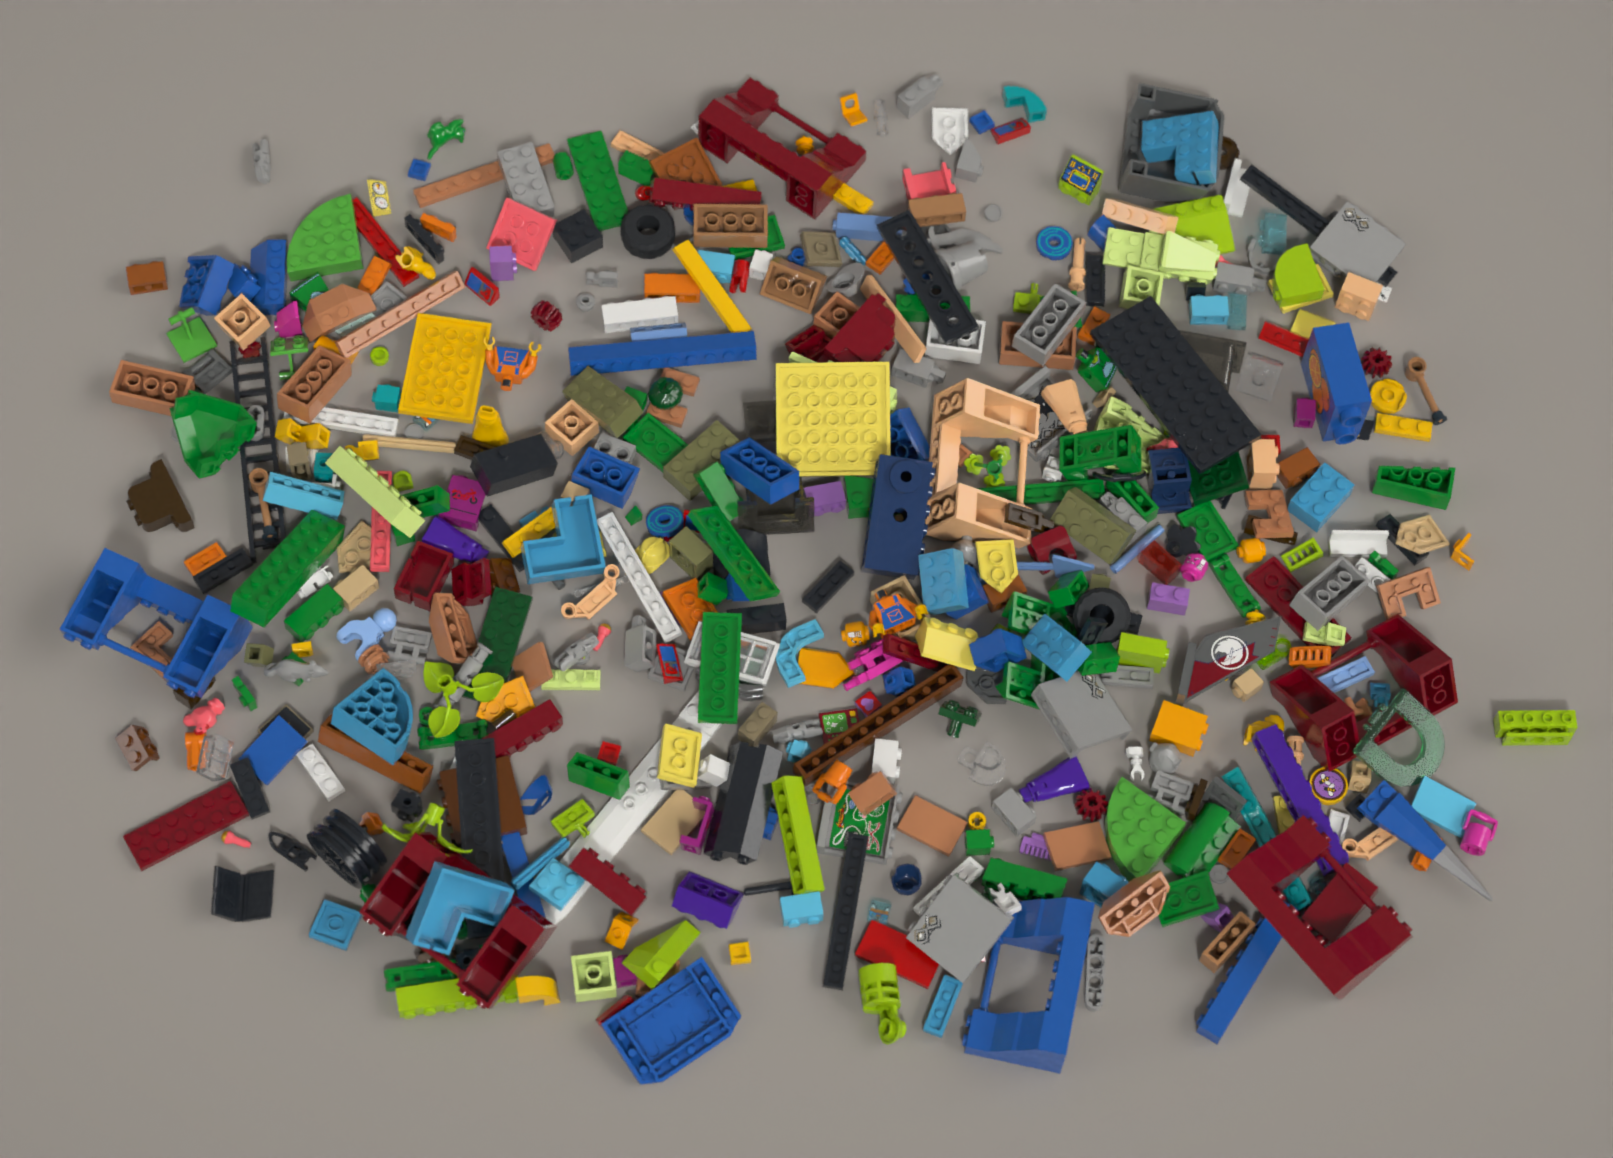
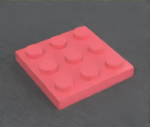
M506 198L486 249L489 250V247L512 246V253H516V262L533 271H537L557 220L511 198Z

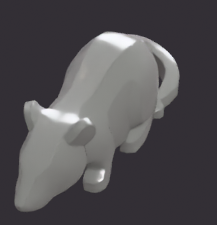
M285 659L279 663H270L264 669L265 676L272 677L278 674L283 680L289 682H296L300 678L305 682H310V677L317 678L329 674L320 665H316L313 660L309 664L293 659Z

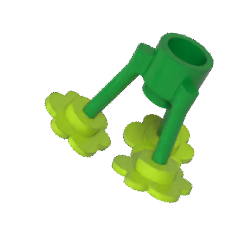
M997 445L996 449L990 451V456L993 460L987 464L982 463V455L970 454L969 458L964 460V465L967 467L966 471L978 475L981 469L986 468L989 476L984 478V483L987 485L986 488L1005 486L1004 476L1001 471L1002 466H1005L1007 460L1011 459V454H1009L1010 448Z

